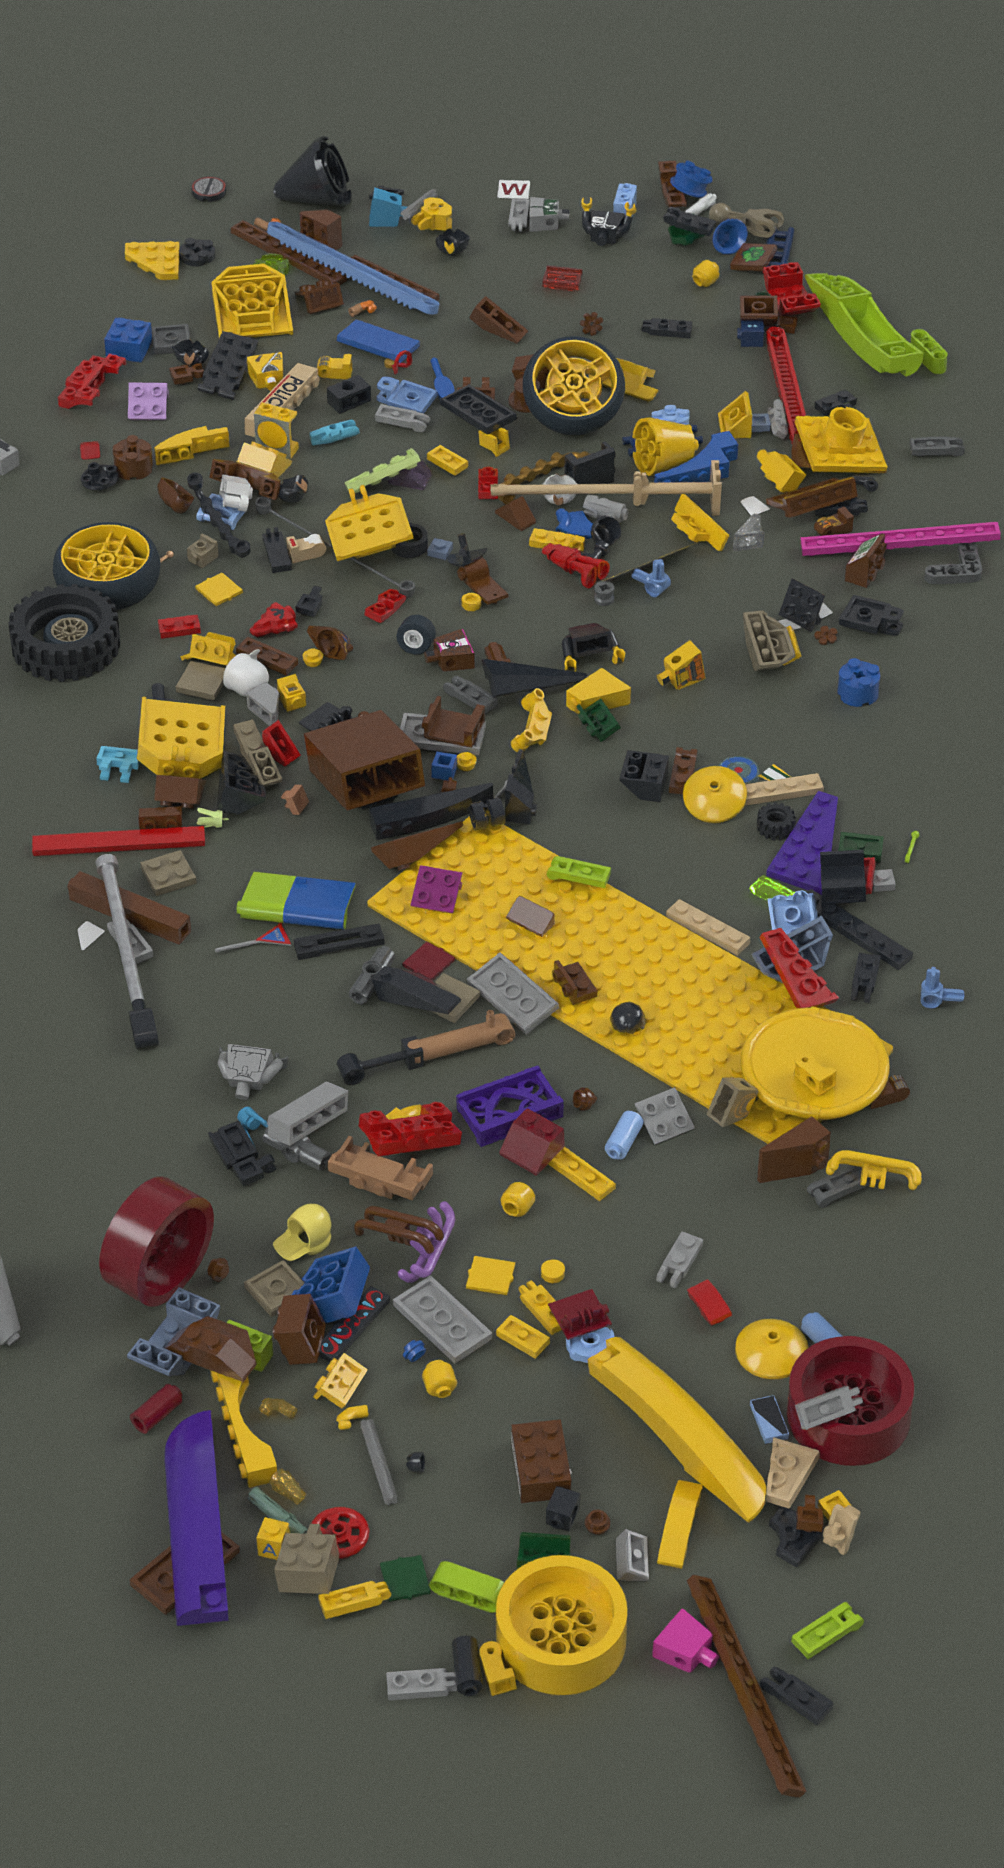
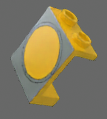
M261 403L254 412L255 442L287 454L286 458L291 459L299 449V442L291 440V422L296 417L297 411L268 403Z

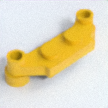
M539 688L534 689L531 694H527L521 700L523 708L529 711L525 730L511 741V747L517 753L519 749L525 751L530 745L536 743L542 745L546 741L552 713L544 702V692Z

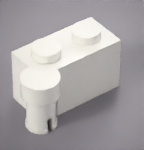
M222 474L219 494L223 498V507L237 508L238 511L243 512L247 511L253 488L250 487L251 485L245 478Z

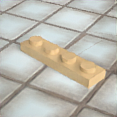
M818 773L745 784L747 789L745 805L816 795L818 791H824V786Z
M680 899L666 911L667 918L737 956L750 944L751 937Z

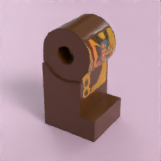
M845 507L839 508L837 514L827 518H819L814 524V530L820 536L853 532L854 516Z

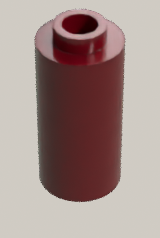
M164 1385L130 1414V1420L134 1427L143 1434L148 1433L182 1403V1392L175 1385Z

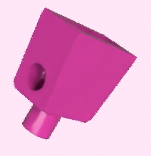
M684 1609L678 1612L653 1641L654 1658L686 1672H692L700 1662L712 1669L719 1659V1655L711 1651V1632Z

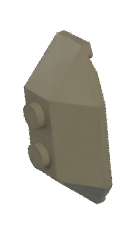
M763 610L743 613L746 646L754 671L775 669L795 657L787 627L774 618L767 616V613Z

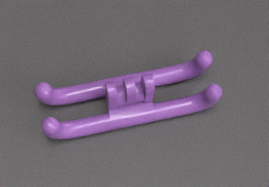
M446 1201L440 1203V1209L446 1216L444 1226L437 1209L434 1207L427 1209V1213L433 1222L443 1231L444 1239L438 1241L431 1231L417 1226L416 1232L425 1235L432 1242L434 1252L432 1254L426 1253L421 1244L411 1240L410 1244L420 1253L416 1264L410 1267L411 1273L404 1269L398 1271V1277L403 1281L413 1283L419 1277L425 1278L433 1272L455 1224V1213Z

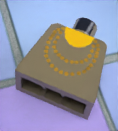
M722 1078L706 1115L722 1127L740 1121L748 1116L753 1103L758 1100V1090L743 1078Z

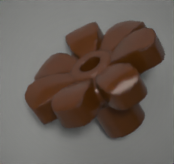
M592 312L591 316L589 313H585L583 315L585 320H580V326H584L582 332L585 334L589 332L591 336L596 335V330L601 331L603 328L599 325L603 323V318H597L598 314L596 312Z

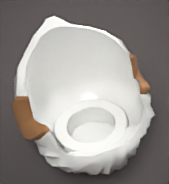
M556 473L548 477L542 485L577 483L566 474L561 476ZM543 494L550 503L556 505L569 503L576 496V494Z

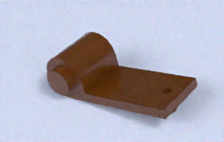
M483 557L465 566H459L457 570L459 579L464 581L476 594L480 595L487 605L491 603L496 604L498 601L509 597L508 593L490 577L488 564Z

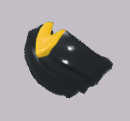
M448 228L444 233L436 237L435 243L442 253L456 255L467 249L470 237L460 229L453 231L451 228Z

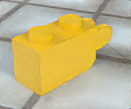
M763 449L759 450L757 458L762 464L760 469L765 473V477L776 484L775 487L783 493L796 490L806 474L787 455L776 451L767 452Z

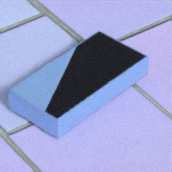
M774 1395L750 1400V1407L764 1443H772L773 1437L781 1440L789 1439V1432Z

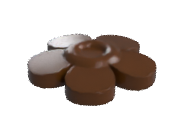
M822 626L820 631L815 632L814 637L819 640V644L826 645L828 642H836L838 632L836 628L829 630L828 626Z

